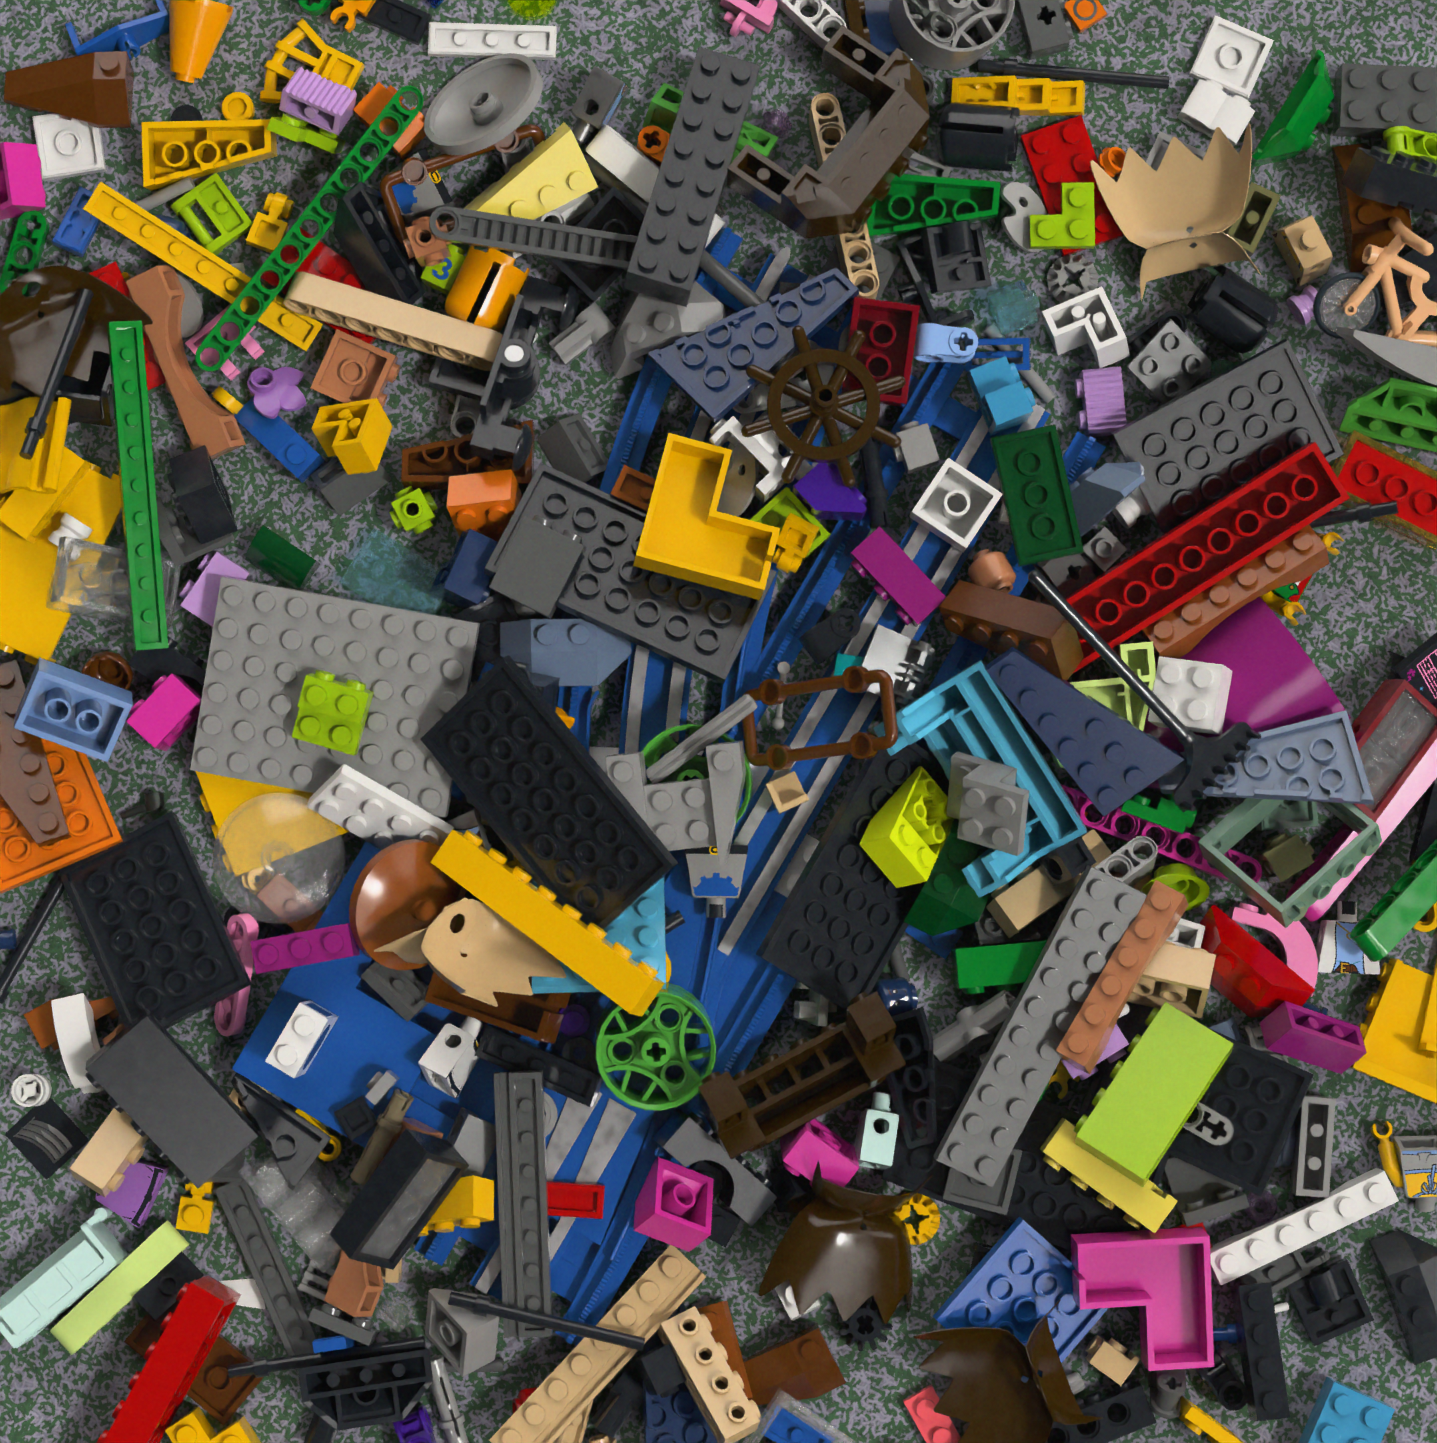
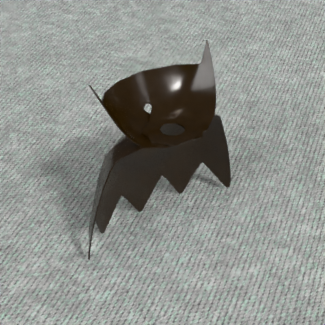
M66 251V262L64 265L36 268L12 280L11 285L0 295V387L7 395L10 392L12 383L15 381L41 397L81 289H89L94 295L65 369L64 375L85 382L89 381L94 351L109 354L108 322L142 321V325H149L153 323V320L136 303L109 284L89 273L68 267L69 253ZM30 282H38L40 289L36 294L29 297L22 294V289ZM39 311L44 313L43 318L38 317Z
M818 1160L812 1181V1191L815 1199L798 1213L785 1233L765 1272L758 1295L763 1296L789 1279L800 1315H803L828 1290L843 1321H847L872 1295L884 1324L888 1323L904 1294L907 1297V1310L910 1312L913 1287L911 1245L906 1225L893 1212L914 1197L933 1174L909 1195H880L841 1187L823 1179ZM863 1223H864L865 1226H866V1229H865V1230H861V1229H860V1226H861Z
M1061 1300L1037 1323L1030 1334L1026 1346L1009 1331L1000 1328H953L921 1333L914 1336L916 1339L943 1342L919 1365V1369L954 1378L935 1406L934 1412L970 1423L958 1443H1046L1054 1422L1063 1425H1077L1104 1418L1083 1415L1062 1367L1047 1318ZM1038 1370L1042 1372V1377L1037 1374ZM1022 1376L1029 1378L1026 1383L1021 1380Z

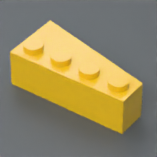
M270 119L141 122L143 187L153 191L170 186L187 177H191L193 180L216 172L276 157L277 134L267 130Z

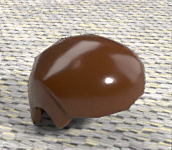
M102 651L93 655L85 663L81 671L82 674L125 690L130 688V684L133 681V671L128 664L129 662L119 653Z

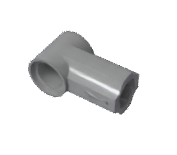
M597 303L582 311L575 318V323L549 342L553 351L566 366L592 345L598 346L616 331V327Z

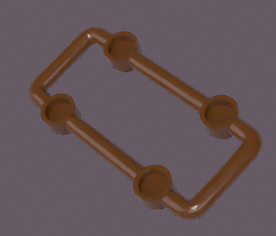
M534 124L517 127L499 142L470 154H442L425 161L415 157L408 158L402 163L400 170L385 175L380 182L379 188L397 240L404 245L403 240L407 239L408 235L392 186L402 182L413 186L420 185L426 180L430 172L495 149L502 153L512 152L516 149L520 140L532 137L536 147L540 142L546 140L542 129ZM437 218L440 226L446 225L449 232L454 229L455 221L453 218L444 222ZM428 237L420 241L423 243L429 242L431 240V237Z
M850 666L844 670L842 675L785 684L779 679H766L760 684L759 688L745 691L742 696L749 694L754 701L761 700L766 705H779L785 701L787 696L845 688L851 693H861L866 691L871 684L879 683L885 736L875 737V735L868 732H859L854 734L850 741L791 749L786 744H774L767 749L766 753H758L753 711L742 719L745 754L749 763L759 767L768 766L770 769L778 771L789 769L797 761L852 754L857 759H870L876 755L878 750L891 748L898 739L891 676L884 670L868 671L863 666Z

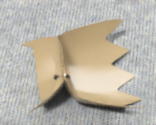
M1249 123L1239 154L1222 129L1216 127L1203 160L1194 155L1176 137H1172L1157 171L1149 166L1131 147L1127 150L1117 182L1096 162L1090 161L1097 187L1123 235L1130 242L1147 249L1140 267L1141 301L1146 282L1215 266L1219 263L1224 264L1248 260L1261 275L1243 247L1235 239L1223 232L1241 217L1246 203L1252 159V132ZM1188 227L1194 228L1191 233L1186 231ZM1193 242L1197 244L1194 248L1189 247Z
M467 898L445 906L442 913L438 915L428 928L415 931L374 950V952H394L407 963L424 964L428 962L431 969L457 992L498 1007L493 992L533 995L528 977H567L556 957L485 903ZM462 914L465 920L464 926L458 933H453L450 929L451 920L455 915ZM461 954H467V957H462Z

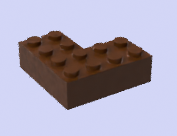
M461 886L457 901L467 898L482 902ZM462 914L455 915L451 920L450 929L453 933H458L464 926L465 920ZM461 954V956L467 957V954ZM433 972L424 1001L541 1042L555 1043L564 1016L558 1012L560 1008L566 1009L571 992L538 993L531 996L493 992L498 1007L460 994ZM528 977L530 986L532 988V977Z

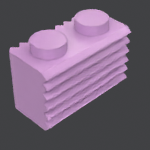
M299 67L282 90L279 110L339 136L340 131L342 132L345 124H347L354 113L353 108L355 107L357 93L355 90L351 91L345 85H339L337 82L333 83L332 80H327L326 77L321 78L317 73L309 72L308 69L304 70L302 67Z
M1121 366L1082 370L1079 374L1080 379H1075L1076 398H1082L1083 410L1078 411L1079 430H1085L1087 437L1112 435L1111 432L1127 424Z

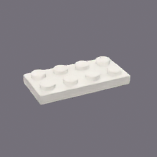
M345 764L310 797L307 806L309 809L382 850L399 841L410 839L425 840L442 846L452 829H454L452 825Z

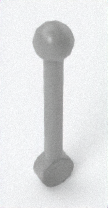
M784 661L778 664L777 671L780 674L779 680L785 684L786 674L790 671V665ZM783 703L776 706V716L772 720V726L777 730L784 727V720L782 719Z

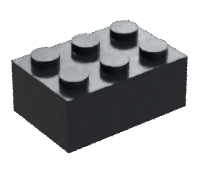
M613 186L575 227L638 236L645 216ZM545 258L564 279L577 287L578 292L590 304L594 303L624 271L620 268Z

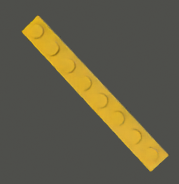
M101 181L83 210L230 304L236 300L252 279ZM277 295L258 322L306 352L323 324L314 318L291 311L284 305V299ZM247 297L242 300L240 308L247 315H254L259 310V303L256 299Z

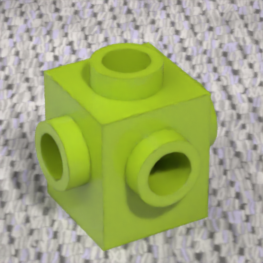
M409 486L395 494L397 500L391 502L394 510L389 513L398 529L404 527L408 533L414 530L417 535L433 526L431 521L436 519L433 511L438 509L429 491L424 494L420 488L414 490L412 486ZM412 503L417 504L419 507V512L414 516L407 513V507Z

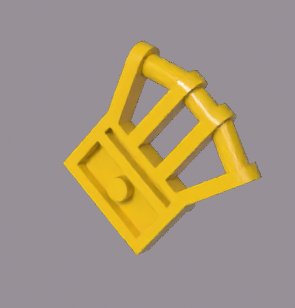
M301 19L296 23L298 27L284 39L277 41L274 46L276 51L272 59L267 60L264 65L266 69L264 90L260 91L259 100L266 103H280L282 92L276 91L278 76L289 81L295 73L283 67L287 57H292L314 68L312 72L317 73L321 78L326 77L327 80H332L333 83L337 82L339 85H345L351 91L355 87L365 66L362 62L326 45L307 22ZM307 37L322 54L317 59L294 46Z

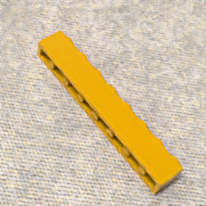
M452 829L431 860L433 865L629 1014L641 1017L644 1015L665 984L656 977L658 971L642 960L640 963H637L630 957L633 953L630 949L617 941L613 945L605 939L607 932L592 922L589 925L585 924L580 920L582 914L566 903L564 906H561L555 901L557 895L543 885L537 888L530 882L532 879L530 874L517 866L513 870L505 864L508 858L493 848L488 851L481 846L483 839L469 830L462 833Z

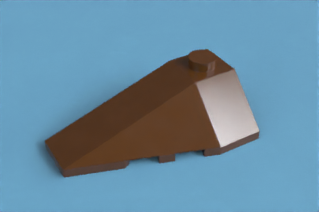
M127 51L92 52L12 70L5 74L4 102L37 112L45 110L56 113L61 118L70 121L72 118L86 121L89 126L96 128H131L134 71Z
M818 1323L743 1359L753 1398L748 1400L752 1399L756 1405L816 1398L846 1383Z

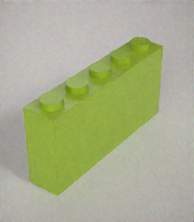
M1167 1002L1163 1004L1160 1010L1156 1007L1152 1010L1145 1022L1149 1027L1143 1036L1137 1034L1127 1049L1131 1054L1125 1063L1119 1061L1109 1076L1113 1081L1107 1090L1101 1088L1092 1101V1105L1095 1108L1089 1117L1083 1115L1074 1128V1132L1077 1133L1076 1145L1141 1187H1144L1230 1056L1233 1048V1043Z

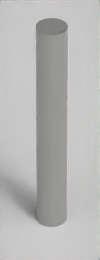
M187 177L135 204L149 211L195 188V184L191 177Z
M994 323L984 331L989 339L1006 338ZM996 345L1000 351H1017L1013 345ZM1023 357L1007 358L1010 363L1023 364ZM1032 367L1031 370H1018L1046 404L1056 397L1054 392Z

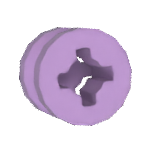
M1311 285L1305 287L1299 296L1293 295L1287 299L1291 313L1302 326L1308 324L1311 321V317L1314 316L1313 305L1318 291ZM1323 299L1320 304L1321 315L1327 311Z

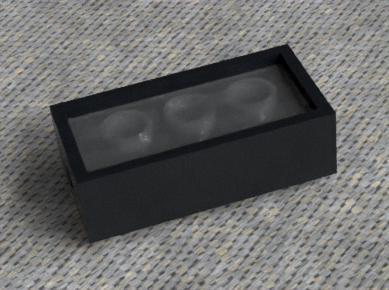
M406 1128L329 1234L349 1259L393 1270L464 1174L469 1164L449 1141Z

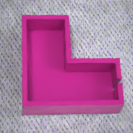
M1202 1227L1158 1229L1156 1233L1150 1230L1071 1234L1072 1265L1076 1269L1072 1270L1073 1300L1080 1310L1139 1306L1141 1361L1148 1371L1214 1367L1210 1236Z

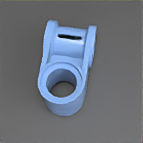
M934 323L918 324L914 358L922 362L965 364L971 361L975 355L978 337L974 331L966 327H951ZM959 341H965L966 351L960 350Z

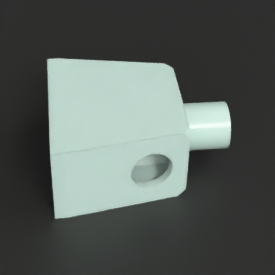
M874 1092L871 1109H866L860 1114L854 1147L857 1161L861 1167L883 1171L892 1166L899 1115L890 1113L892 1105V1095ZM874 1122L880 1124L882 1128L881 1134L874 1130Z

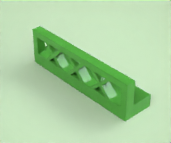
M663 83L650 102L642 126L654 125L671 134L684 92ZM667 96L678 103H671L663 98ZM744 121L733 160L746 144L768 158L779 137ZM752 139L759 140L767 145L763 147L753 142Z

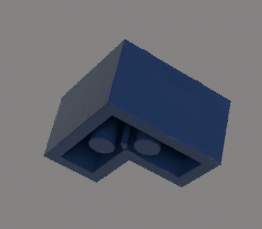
M470 528L462 531L450 560L441 564L429 593L462 609L479 605L480 602L484 603L491 591V588H489L490 584H488L491 577L484 574V569L498 542Z

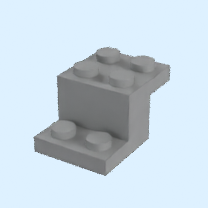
M958 751L951 756L946 816L959 819L957 838L1015 856L1023 852L1029 790L1015 786L1017 768Z

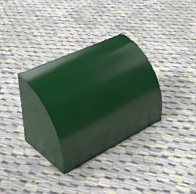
M264 525L261 526L245 556L246 561L286 588L296 590L304 589L320 565L315 559Z

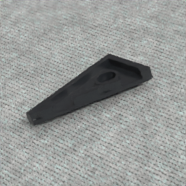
M236 1073L231 1083L288 1187L294 1190L329 1143L331 1137L241 1074Z

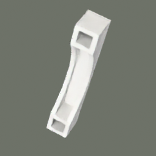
M1379 1168L1370 1170L1331 1191L1329 1198L1321 1197L1277 1220L1229 1237L1213 1245V1248L1210 1249L1211 1274L1215 1282L1219 1285L1228 1283L1398 1202L1399 1200L1385 1171Z

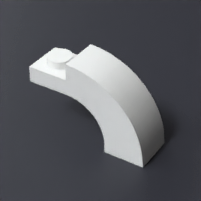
M84 993L51 1000L56 1036L72 1085L75 1089L80 1088L83 1094L103 1091V1087L95 1088L85 1076L88 1072L85 1069L86 1061L101 1049L95 1030L93 1009Z

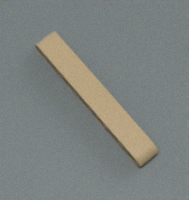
M829 93L816 95L811 102L809 112V126L819 168L846 135L838 99ZM825 110L831 115L822 116L817 111ZM832 139L835 140L837 144L828 145L824 142V140ZM865 222L864 225L858 224L855 227L856 233L834 235L842 273L856 287L864 285L871 290L868 293L859 292L857 297L876 300L879 289V277ZM859 256L864 262L855 263L849 257Z
M296 272L283 302L288 309L298 314L484 371H491L503 337L499 332L489 328L474 325L306 272Z

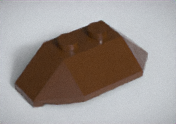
M1365 143L1332 148L1349 272L1354 273L1363 272L1369 266V264L1362 262V255L1368 244L1384 248L1396 236L1388 226V222L1392 217H1398L1412 231L1409 209L1399 204L1392 206L1360 197L1342 184V180L1357 147L1371 150L1372 147Z

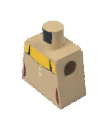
M1312 215L1300 218L1271 233L1298 287L1328 272L1333 257L1332 252Z

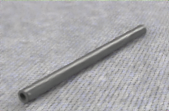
M587 154L584 158L591 173L609 189L613 186L616 187L645 216L649 203L591 155ZM704 250L699 267L747 308L752 305L756 307L765 303L756 293Z

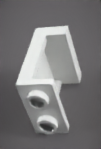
M734 416L728 421L722 418L710 430L709 444L720 447L727 441L734 447L737 444H742L758 460L759 472L764 478L756 485L755 496L764 504L785 484L781 479L784 467L754 436L747 438L742 435L741 429L743 425Z

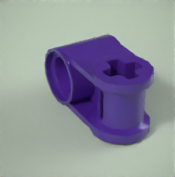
M423 1404L418 1406V1410L409 1413L403 1421L393 1422L400 1443H436L433 1425L428 1411Z

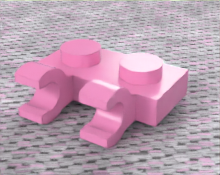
M229 304L185 342L195 355L198 347L232 304ZM226 323L220 329L221 336L227 341H233L239 336V328L233 323ZM254 325L241 344L256 360L265 351L250 335L256 328ZM208 348L201 353L200 359L204 365L211 367L219 362L220 356L216 350ZM229 359L220 368L230 381L241 373Z

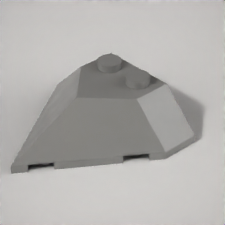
M696 281L694 282L687 307L631 290L610 347L615 377L620 379L641 370L645 363L643 355L674 343L675 340L681 337H690L705 330L706 326L726 318L724 305Z

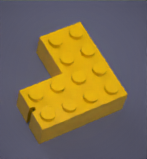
M668 433L633 566L760 600L765 590L780 528L716 511L732 453L731 449Z

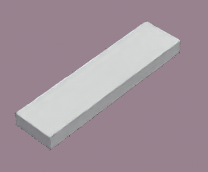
M429 22L428 55L435 57L490 58L500 54L515 53L524 55L529 59L556 60L557 27Z

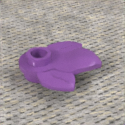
M265 367L255 369L247 380V387L254 396V407L267 418L275 419L280 409L296 411L306 406L304 394L296 386L303 379L304 373L292 367H281L274 371Z

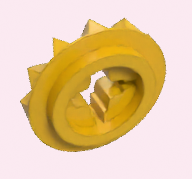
M917 1193L905 1205L893 1212L901 1220H905V1218L910 1216V1205H913L918 1215H928L924 1220L919 1221L918 1232H915V1228H913L911 1223L904 1222L911 1245H921L932 1239L940 1224V1212L935 1202L930 1197Z

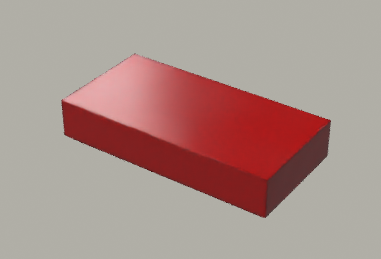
M547 1181L548 1215L603 1219L605 1185Z

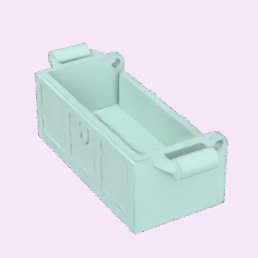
M106 1206L96 1209L94 1216L80 1226L81 1230L0 1297V1332L13 1348H19L33 1339L129 1256L128 1252L102 1222L112 1215V1210Z

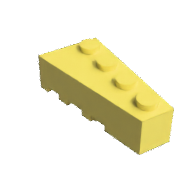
M564 122L556 129L555 133L545 141L540 142L533 148L534 151L520 163L517 162L513 165L507 174L497 182L492 183L463 209L534 220L598 188V185L572 130Z
M1061 1118L1040 1147V1150L1046 1154L1042 1160L1057 1171L1062 1166L1070 1171L1072 1176L1069 1180L1084 1191H1086L1088 1186L1099 1193L1096 1199L1110 1210H1113L1115 1206L1119 1207L1126 1213L1123 1219L1139 1230L1143 1225L1153 1233H1156L1178 1200L1163 1192L1149 1179L1144 1187H1141L1076 1145L1077 1133L1074 1132L1075 1126L1066 1119Z

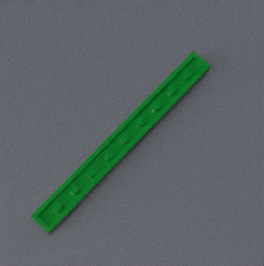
M113 321L107 323L133 651L166 649L169 647L142 321Z

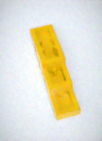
M1015 75L952 78L951 104L959 102L1019 107L1020 115L1030 116L1084 115L1085 83L1083 80L1051 82L1050 78L1017 79Z

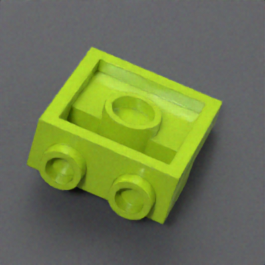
M316 670L315 674H307L297 705L299 711L291 737L353 756L357 755L374 691L367 690V684L357 680L347 679L346 683L334 680L335 674Z

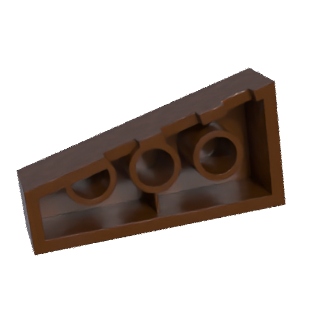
M533 420L509 426L522 430L524 424H527L532 432V446L529 457L521 469L513 471L521 491H526L534 476L535 426ZM473 433L448 441L441 440L402 449L401 482L404 488L412 486L413 489L448 490L450 476L512 469L513 459L495 454L493 461L471 455L470 442L473 437Z
M961 580L958 581L939 606L947 630L1000 655L1009 648L1014 647L1044 666L1047 671L1061 680L1067 681L1084 658L1077 631L1053 606Z

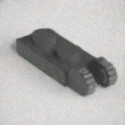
M1320 1238L1238 1277L1242 1285L1271 1282L1272 1294L1310 1274V1270L1328 1261L1331 1256L1325 1250L1316 1253L1304 1261L1300 1252L1317 1244L1321 1240Z

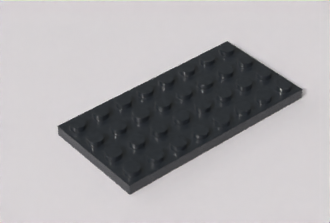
M540 462L484 569V574L494 578L524 516L533 520L534 516L538 515L553 523L550 529L560 534L566 529L582 538L580 544L586 547L584 554H580L555 604L557 608L724 684L777 572L770 569L763 595L760 600L635 567L633 564L647 512Z
M509 655L503 657L420 739L524 869L532 876L537 885H543L557 895L555 901L561 906H564L566 903L582 914L580 920L587 925L592 922L605 930L678 864L672 854Z
M916 743L908 744L892 756L885 749L878 750L874 757L866 759L756 952L757 956L845 1011L850 1006L849 1001L857 995L867 992L869 996L908 926L903 921L922 884L918 883L896 888L859 845L866 828L876 813L920 766L927 771L948 797L949 780L944 773V769L936 757Z
M934 1059L937 1141L908 1149L900 1125L896 1135L892 1166L883 1170L881 1179L914 1191L933 1174L918 1193L1009 1228L1018 1217H1021L1049 1243L1070 1251L1071 1234L1139 1231L1123 1219L1126 1213L1119 1207L1115 1206L1113 1210H1110L1096 1199L1099 1193L1088 1186L1086 1191H1084L1069 1180L1072 1176L1070 1171L1063 1166L1057 1171L1042 1160L1046 1154L1040 1150V1147L1061 1118L1076 1126L1083 1116L1043 1099L1036 1104L1014 1148L1022 1150V1155L1007 1215L942 1199L949 1166L936 1161L933 1155L976 1074ZM1165 1153L1149 1178L1157 1187L1169 1158L1167 1153Z

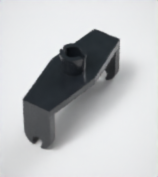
M917 233L896 242V251L901 257V263L909 279V282L897 286L900 298L902 297V303L908 304L917 300L928 323L961 327L974 320L975 315L973 311L965 310L938 321L922 280L908 253L923 247L921 234Z

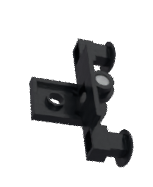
M527 276L521 295L517 294L491 371L477 368L470 371L464 370L460 363L437 356L428 380L429 387L480 401V416L470 442L471 455L493 461L495 454L513 459L512 471H518L527 461L532 446L530 427L524 424L522 430L505 426L510 409H516L527 403L538 390L540 366L532 344L542 314L560 318V330L567 329L577 314L579 292L574 284H571L569 289L550 285L547 280Z

